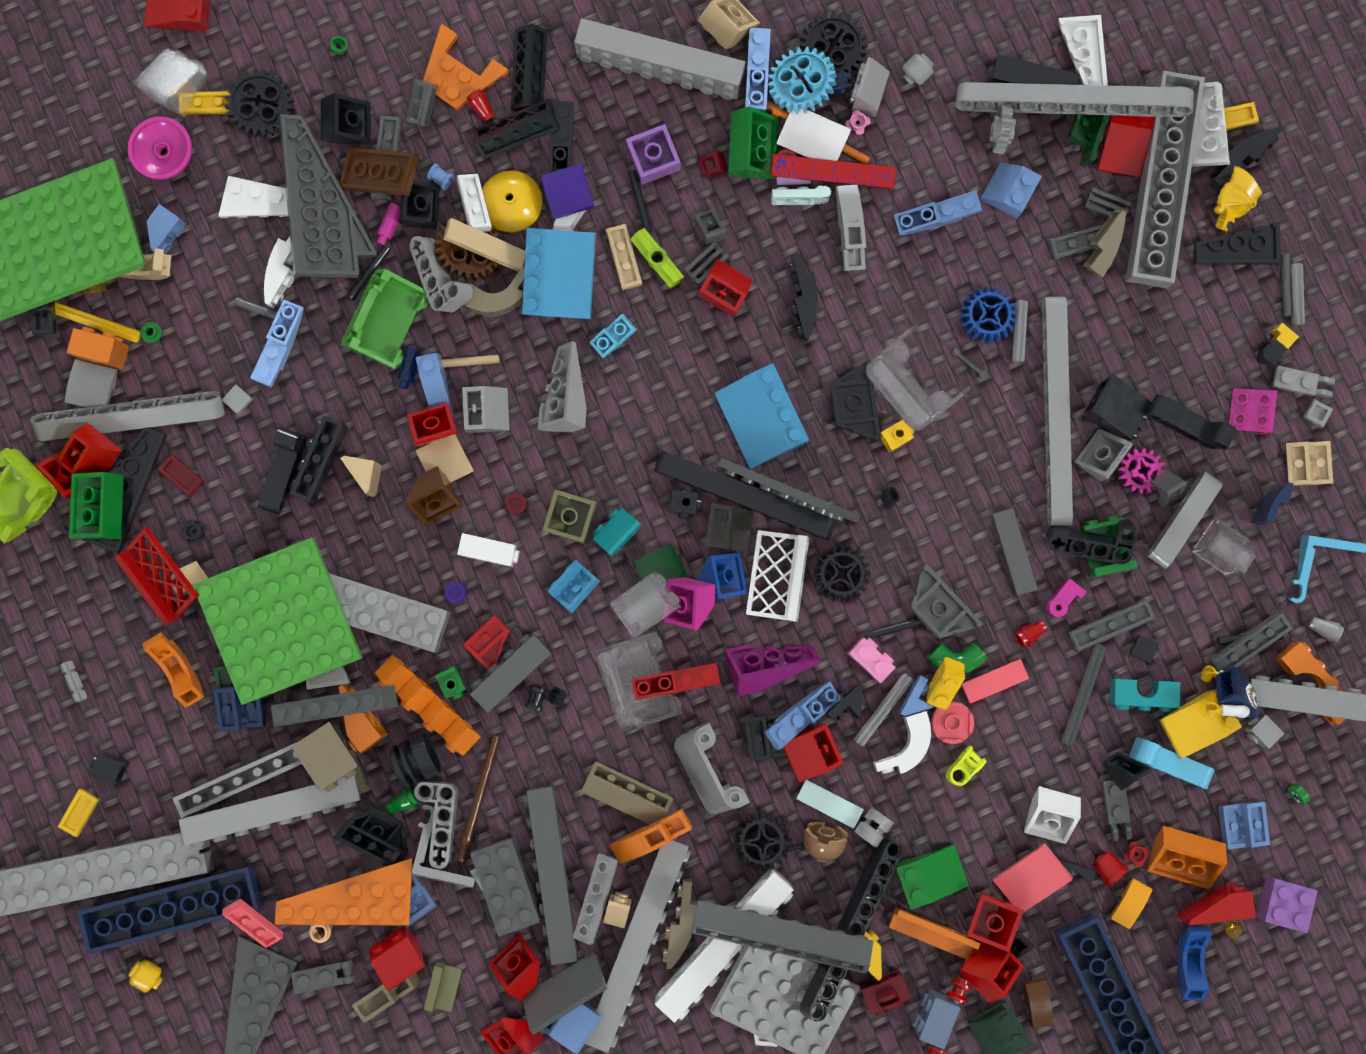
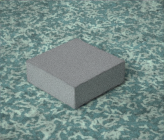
M235 385L222 399L238 415L253 400L238 385Z
M1313 399L1302 418L1319 428H1323L1333 409Z

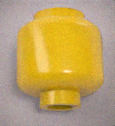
M144 959L141 962L137 961L128 973L130 977L129 982L142 992H148L152 988L156 990L163 980L160 977L162 969L148 959Z

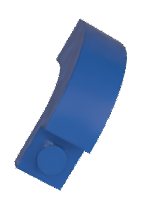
M1200 925L1188 926L1186 931H1181L1177 949V971L1182 1000H1205L1209 991L1205 973V950L1212 936L1210 927H1202Z

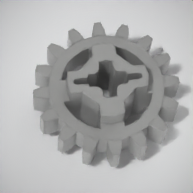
M1002 106L998 116H994L989 141L993 142V153L1004 154L1007 144H1011L1014 138L1016 119H1012L1013 109L1011 107Z

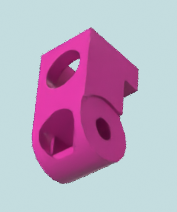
M1070 578L1065 579L1047 602V613L1052 617L1064 616L1072 600L1075 597L1082 599L1087 591Z

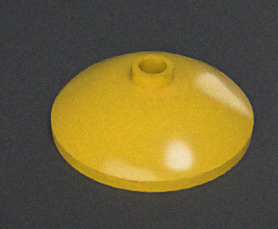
M503 171L491 177L482 189L491 226H494L498 231L504 233L522 232L531 227L541 214L543 199L540 188L527 174L519 171ZM508 195L513 196V199L511 201L506 200V197Z

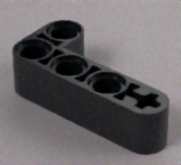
M1154 395L1146 414L1149 418L1209 449H1228L1237 430L1236 427L1225 422H1212L1162 395Z
M282 427L277 430L274 438V446L277 449L259 498V509L277 515L282 513L306 445V436Z
M1123 519L1117 523L1113 537L1060 526L1051 527L1047 532L1048 546L1054 552L1115 564H1126L1131 560L1138 537L1135 524L1129 519ZM1124 530H1131V533L1127 535L1122 534ZM1076 541L1083 542V544L1079 546L1074 545ZM1098 545L1105 546L1103 549L1100 550L1095 549V547ZM1120 549H1125V550H1126V551H1125L1124 553H1122V554L1116 553V552H1117L1118 550H1120Z

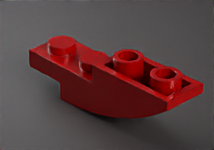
M717 663L631 679L635 700L721 684Z

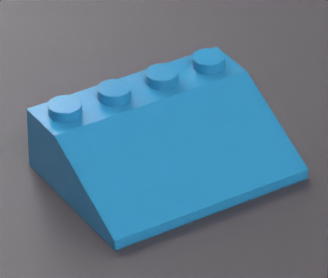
M527 228L522 314L591 319L596 233Z
M773 363L714 393L749 469L755 468L808 443V436Z

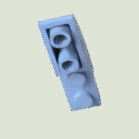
M749 29L745 108L753 107L758 110H766L771 29Z
M283 299L266 336L268 341L250 377L252 380L272 388L279 371L283 370L301 322L303 307Z

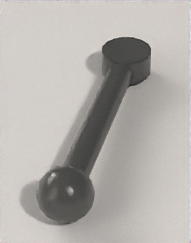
M958 348L952 349L953 356H958L979 373L981 379L987 378V371L980 370L963 356Z

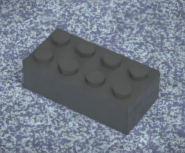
M512 836L473 850L470 854L498 937L539 923L542 916L515 837Z

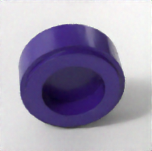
M452 582L446 586L444 594L449 602L460 603L466 598L467 591L463 584Z

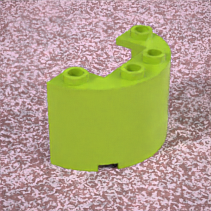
M5 448L0 452V467L6 466L4 471L0 473V540L4 544L27 530L25 527L30 525L32 521L37 522L50 508L57 495V490L53 484L20 450Z

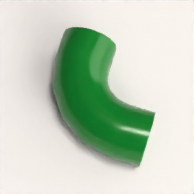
M940 643L927 656L938 668L944 657L959 661L965 665V673H970L988 658L974 643L962 653H953L943 643Z

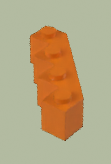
M392 654L375 672L380 679L378 681L381 687L395 685L396 693L402 700L400 704L407 711L412 709L418 713L424 720L422 725L430 732L434 730L439 733L446 741L444 745L452 753L457 751L464 756L481 737L444 699L442 700L433 692L434 690L424 680L418 678L412 672V669Z

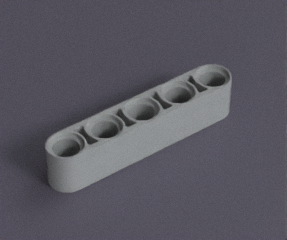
M1203 471L1149 550L1147 557L1163 568H1168L1220 491L1223 483L1206 471Z

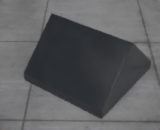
M413 179L410 195L401 197L400 220L405 227L437 228L439 186Z

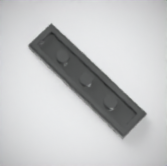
M380 115L376 150L399 152L402 127L401 117ZM371 193L370 195L372 199L393 200V195Z
M1011 508L991 514L1016 596L1038 590L1014 509Z
M1144 599L1067 633L1075 651L1079 652L1156 618L1148 600Z
M1278 610L1208 660L1218 672L1219 670L1225 671L1232 666L1237 668L1291 631L1293 627L1283 612Z

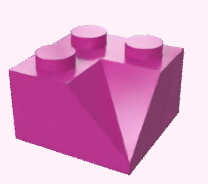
M687 577L666 580L665 622L698 630L714 607L715 584Z

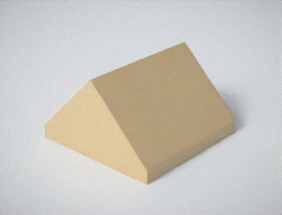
M348 456L341 457L340 459L364 493L371 497L376 496L382 465L372 460Z

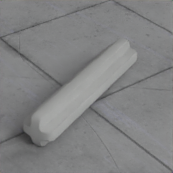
M1294 263L1290 265L1292 325L1300 326L1305 323L1303 264Z
M1017 300L1015 303V311H1017L1015 319L1017 322L1014 324L1012 361L1016 363H1021L1025 360L1028 302L1025 300Z

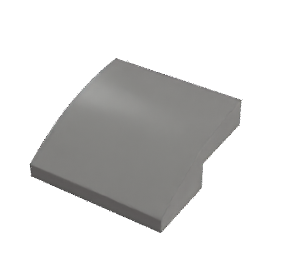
M78 358L75 359L68 380L65 402L82 407L109 405L111 391L115 389L118 369Z

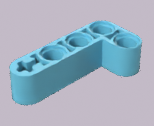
M1137 737L1129 754L1130 758L1206 790L1215 769L1187 757L1180 759L1177 753Z

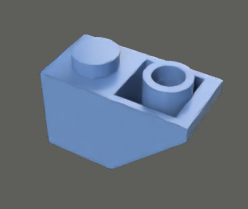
M160 204L148 218L147 227L151 250L154 252L155 248L164 249V254H166L170 250L174 239L183 233L186 223Z

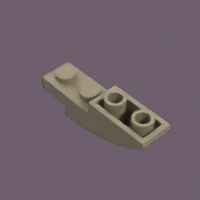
M683 879V884H679L678 897L682 899L681 906L676 907L675 919L680 920L679 922L671 921L670 927H666L665 940L669 941L668 949H664L663 962L667 963L666 969H672L677 963L692 936L691 931L698 903L690 901L692 879Z

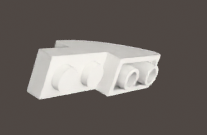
M290 236L286 242L278 238L266 269L264 298L265 304L272 309L276 305H280L284 298L283 293L285 289L289 288L294 281L293 271L289 268L290 265H293Z

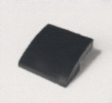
M783 713L744 719L750 762L786 756L783 748L776 750L764 733Z

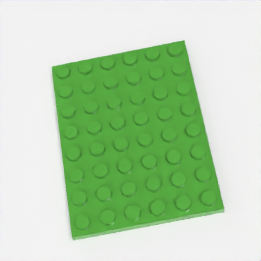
M113 158L0 200V321L146 267L118 166Z

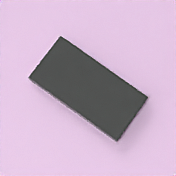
M594 951L535 987L522 1000L530 1032L536 1034L607 989L598 956Z

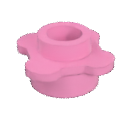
M855 110L852 112L851 119L847 120L845 125L847 128L854 130L857 135H862L864 128L870 124V118Z

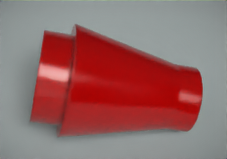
M480 88L466 97L468 100L467 104L484 122L494 116L486 94Z
M1039 620L1036 623L1018 628L1017 632L1014 633V637L1022 648L1030 647L1048 629L1046 624Z

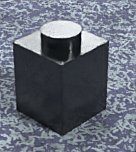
M107 752L98 753L91 762L92 770L90 774L111 783H118L122 781L129 761Z

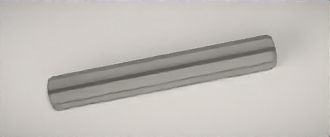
M902 674L854 738L856 743L860 746L866 744L913 682L910 676Z

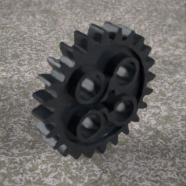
M832 11L831 17H828L827 13L824 12L823 19L817 15L815 23L811 20L809 21V28L804 27L803 33L805 35H801L800 40L802 43H800L799 47L803 50L802 52L805 51L806 47L809 48L810 52L815 47H822L826 57L830 46L833 45L839 31L842 30L843 33L838 39L837 46H834L829 58L834 65L835 73L844 71L852 73L851 69L857 71L858 64L863 63L864 59L862 57H865L867 53L863 49L867 48L868 43L863 42L866 40V34H861L863 27L856 28L857 20L851 23V15L844 19L843 12L840 13L839 17H836L835 12ZM831 29L834 31V34L828 35L824 30ZM849 39L853 44L846 45L843 43V40ZM840 57L842 62L836 63L832 58Z
M253 69V75L245 71L246 77L244 78L238 74L239 82L231 81L234 88H227V92L230 95L224 96L225 100L229 102L224 105L226 110H230L226 113L228 118H233L231 120L233 125L238 124V131H242L245 128L247 136L251 131L255 138L258 137L259 133H262V136L266 138V132H270L274 136L275 129L280 132V114L291 115L289 112L295 111L294 106L289 105L295 103L293 97H289L292 95V91L287 89V82L281 83V76L274 79L272 71L267 76L265 69H262L261 74H258L256 69ZM250 88L256 90L253 95L245 94V92ZM269 92L277 93L274 98L266 97ZM259 101H263V103H261L260 106L257 107L256 104H259ZM245 109L253 110L249 116L242 114ZM265 113H274V116L272 118H264Z

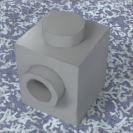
M1265 714L1249 718L1247 721L1248 725L1244 728L1248 733L1247 737L1249 740L1263 748H1270L1284 735L1283 731Z

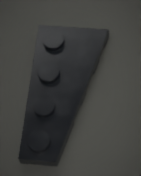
M1280 221L1194 243V265H1278L1281 263Z

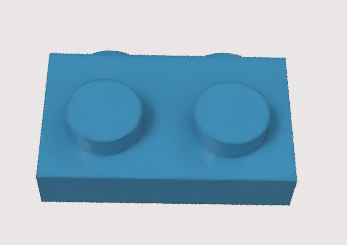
M575 560L567 566L561 577L552 583L548 593L568 611L573 613L600 580Z

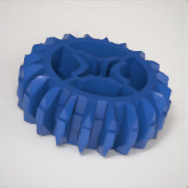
M986 286L984 291L978 288L976 294L973 292L969 294L970 299H964L963 303L966 306H961L960 311L964 312V314H961L959 318L966 320L961 324L962 327L968 326L969 328L965 333L967 335L970 332L974 333L972 340L979 336L980 343H983L985 338H987L988 344H991L993 338L996 342H1000L1001 336L1006 338L1008 332L1013 331L1012 325L1016 324L1017 320L1012 317L1017 315V311L1011 309L1016 305L1015 303H1008L1011 296H1008L1006 299L1003 297L1005 294L1004 290L997 294V287H994L990 292L989 287ZM981 300H991L996 302L997 304L994 306H990L986 302H982ZM974 305L979 313V319L976 322L972 315ZM1000 309H1002L1004 313L1003 325H1001V320L998 317V311ZM993 310H995V311L992 313V316H991V317H989L988 319L985 318V319L982 321V319L985 317V314H986V313H988V312L991 313ZM986 324L995 330L987 331L980 328V326Z

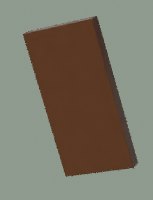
M348 147L339 185L342 190L409 196L419 155L410 152Z

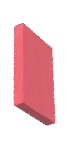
M1044 843L994 877L993 881L1014 906L1025 912L1072 881L1073 877Z

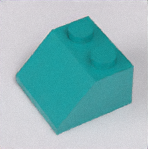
M623 508L619 511L615 509L608 517L610 521L605 526L601 524L593 533L595 535L593 540L612 558L641 527V524Z

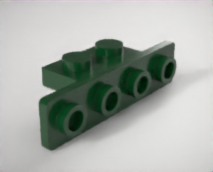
M1074 115L1067 139L1084 148L1079 166L1084 167L1089 163H1093L1097 158V148L1104 137L1103 130L1109 121V115Z

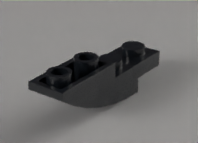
M553 100V115L559 123V129L551 132L549 173L572 166L574 101Z
M1277 127L1259 132L1229 151L1230 165H1216L1221 171L1208 186L1213 191L1219 186L1223 188L1227 182H1230V174L1233 172L1234 166L1242 168L1244 165L1249 166L1253 161L1258 163L1265 156L1266 153L1263 151L1266 147L1271 148L1280 139L1277 135L1282 129Z
M800 253L792 255L791 262L788 264L791 275L795 274L796 278L794 283L795 293L800 295V297L794 298L791 311L793 317L798 319L799 325H796L798 337H802L804 343L808 342L816 318L817 285L814 272L805 273Z
M55 301L27 311L31 313L33 335L57 334Z

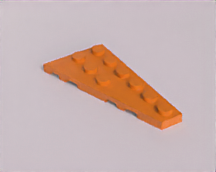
M411 858L277 901L275 925L410 926L413 859Z

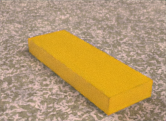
M227 91L177 92L176 113L178 115L226 114L230 110L225 109L224 105L229 102L225 100L224 96L230 94Z

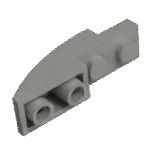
M836 186L843 271L866 269L864 248H866V237L858 186Z

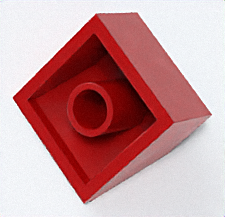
M981 891L966 934L968 937L1009 952L1024 910Z
M407 926L393 930L389 936L374 943L368 949L370 961L387 991L425 967L420 942Z

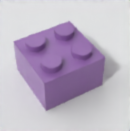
M665 124L626 139V147L641 185L681 170V162Z
M1266 876L1256 918L1267 923L1308 933L1318 891L1307 886Z

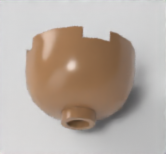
M822 821L809 823L804 832L805 849L819 862L838 858L844 852L847 844L848 834L844 829L835 825V828L824 826L825 822Z

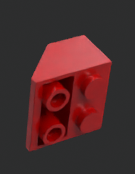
M716 259L696 296L732 317L737 313L745 299L753 280Z
M87 423L71 434L56 462L71 474L108 473L122 450Z
M816 724L798 733L782 747L797 782L825 774L844 764L827 724Z
M979 941L981 943L979 949L974 948L959 972L988 1002L1005 998L1023 970L1024 965L1011 951L1007 952Z

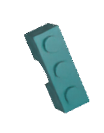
M1110 679L1109 704L1116 705V709L1129 710V706H1137V710L1151 711V707H1159V711L1172 712V708H1180V682L1153 681L1151 693L1143 697L1137 690V680Z

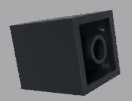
M1111 374L1100 382L1082 418L1117 437L1129 441L1132 438L1135 439L1141 430L1139 425L1142 420L1145 421L1148 416L1146 414L1151 401L1116 375Z

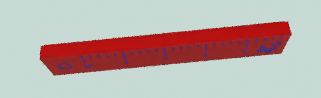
M773 154L770 177L894 189L896 167Z

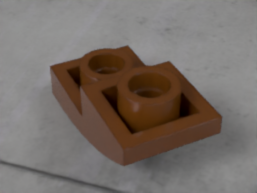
M1041 978L1024 982L1025 1002L1029 1006L1030 1026L1036 1029L1053 1025L1052 1006L1046 979Z

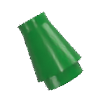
M413 787L405 788L391 801L387 802L386 807L389 813L394 814L416 807L420 801L415 796V789Z

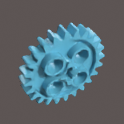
M798 47L795 54L792 50H789L790 56L787 57L782 54L783 61L776 60L777 68L771 67L773 74L768 75L770 80L768 87L771 97H773L775 104L779 103L781 109L786 107L787 112L794 108L796 114L799 113L800 109H803L806 114L809 107L815 111L816 104L821 107L823 106L822 99L829 100L827 93H834L831 87L836 86L835 78L837 76L834 71V65L829 57L825 58L823 51L818 54L816 48L810 52L809 48L806 47L805 51L801 52L800 47ZM792 68H795L797 70L801 79L804 82H806L809 89L813 91L812 93H810L806 89L805 85L803 84L801 79H798L796 73L792 70Z

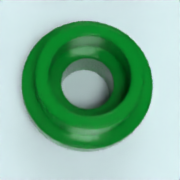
M147 322L141 327V338L147 343H156L162 337V329L157 323ZM149 329L154 331L151 336H148Z

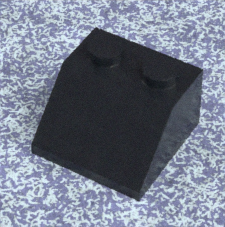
M337 93L322 98L321 141L338 145L371 143L370 102Z

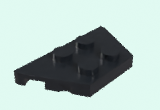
M871 359L830 384L835 427L874 441H880Z

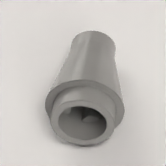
M1315 616L1311 619L1308 628L1314 630L1329 642L1334 641L1336 643L1344 631V627L1340 626V623L1320 619Z

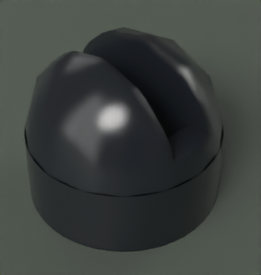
M889 487L881 493V501L886 505H893L899 501V493L894 487Z
M558 687L551 689L548 701L558 706L565 703L564 701L567 699L566 692Z

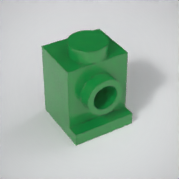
M457 666L435 675L446 699L451 698L454 701L464 696L463 691L467 690V687ZM450 680L455 683L453 689H450L447 685Z

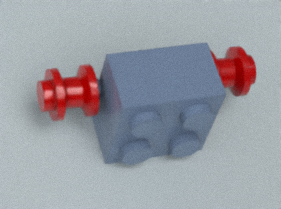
M957 976V979L952 978L951 982L954 984L952 991H947L946 995L929 989L927 994L924 993L921 998L920 1006L922 1008L920 1013H916L912 1026H914L913 1030L919 1040L927 1042L928 1054H947L948 1052L945 1047L960 1010L958 1004L959 1002L967 1003V999L964 997L965 993L973 988L964 977Z

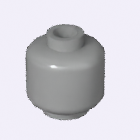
M914 54L903 65V71L905 72L903 77L910 85L913 83L922 85L933 74L934 70L932 67L934 64L925 54Z

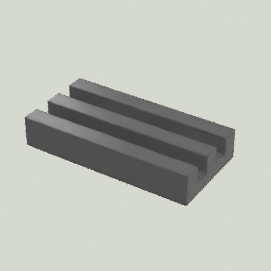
M1092 187L1084 209L1109 218L1112 212L1090 204L1091 201L1108 209L1124 210L1126 215L1132 203Z
M714 241L684 271L699 286L705 280L711 268L699 279L696 276L719 254L722 256L719 259L722 262H725L729 255ZM715 249L716 252L692 273L691 270Z

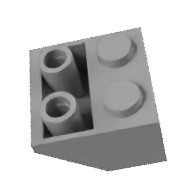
M868 57L866 64H861L850 103H853L851 111L858 110L864 115L875 118L890 71L873 58Z
M489 386L462 387L464 430L467 433L510 431L508 388Z

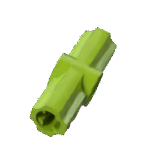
M645 228L639 230L630 239L648 261L649 266L656 271L670 289L675 287L684 278L682 273L666 255L665 250L655 242ZM659 254L663 257V260L655 263L651 258L653 255Z

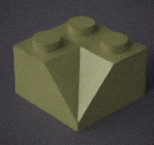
M555 490L542 531L585 544L597 502Z

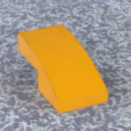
M1132 878L1121 894L1122 899L1110 914L1111 919L1130 929L1143 910L1152 892V888Z

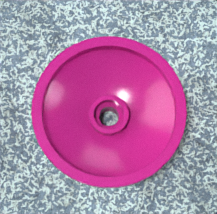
M153 117L140 123L132 132L128 142V155L133 166L142 175L155 180H165L178 175L186 168L192 155V141L187 130L179 122L168 117ZM168 150L167 154L163 156L162 152Z

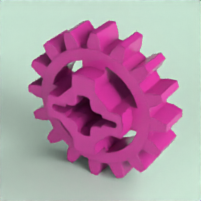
M1141 448L1139 452L1137 449H1133L1132 455L1130 453L1125 455L1127 460H1121L1120 464L1123 467L1118 468L1117 471L1122 472V475L1118 479H1124L1123 487L1130 486L1129 492H1134L1137 489V494L1139 495L1143 494V491L1146 494L1150 493L1151 488L1155 490L1150 481L1166 472L1161 470L1165 463L1158 462L1161 456L1154 457L1153 450L1146 453L1145 448ZM1130 463H1132V467L1130 471H1128ZM1144 469L1145 472L1139 474L1138 470Z

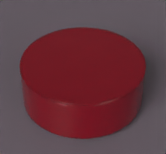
M513 493L507 497L505 505L510 513L519 515L526 510L527 500L523 495Z

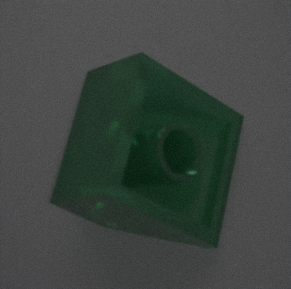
M1006 1001L967 1022L985 1054H1018L1032 1046Z

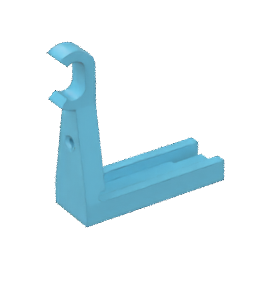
M1301 535L1297 580H1291L1292 584L1299 585V594L1297 598L1289 597L1288 600L1300 603L1306 597L1309 575L1316 550L1313 548L1314 545L1366 553V544Z

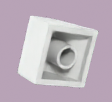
M1038 787L1031 801L1024 833L1066 844L1081 818V798Z

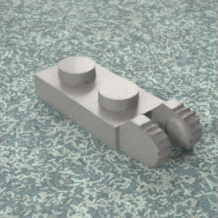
M1276 366L1271 387L1308 396L1315 395L1331 398L1333 392L1317 389V384L1334 385L1335 379L1283 366Z

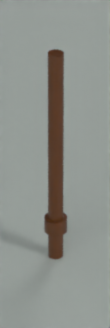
M492 734L464 834H461L459 843L461 845L456 859L459 862H465L469 846H472L473 831L500 741V736Z

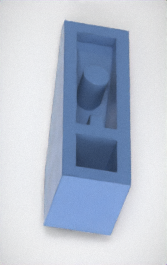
M432 353L416 357L421 383L429 408L448 403L452 417H454L441 355Z

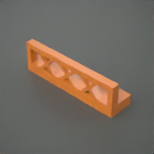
M895 906L888 927L964 959L968 958L974 948L979 949L981 944L978 940L968 937L961 932Z

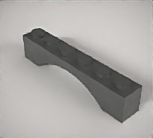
M395 685L271 705L273 725L278 727L398 707Z

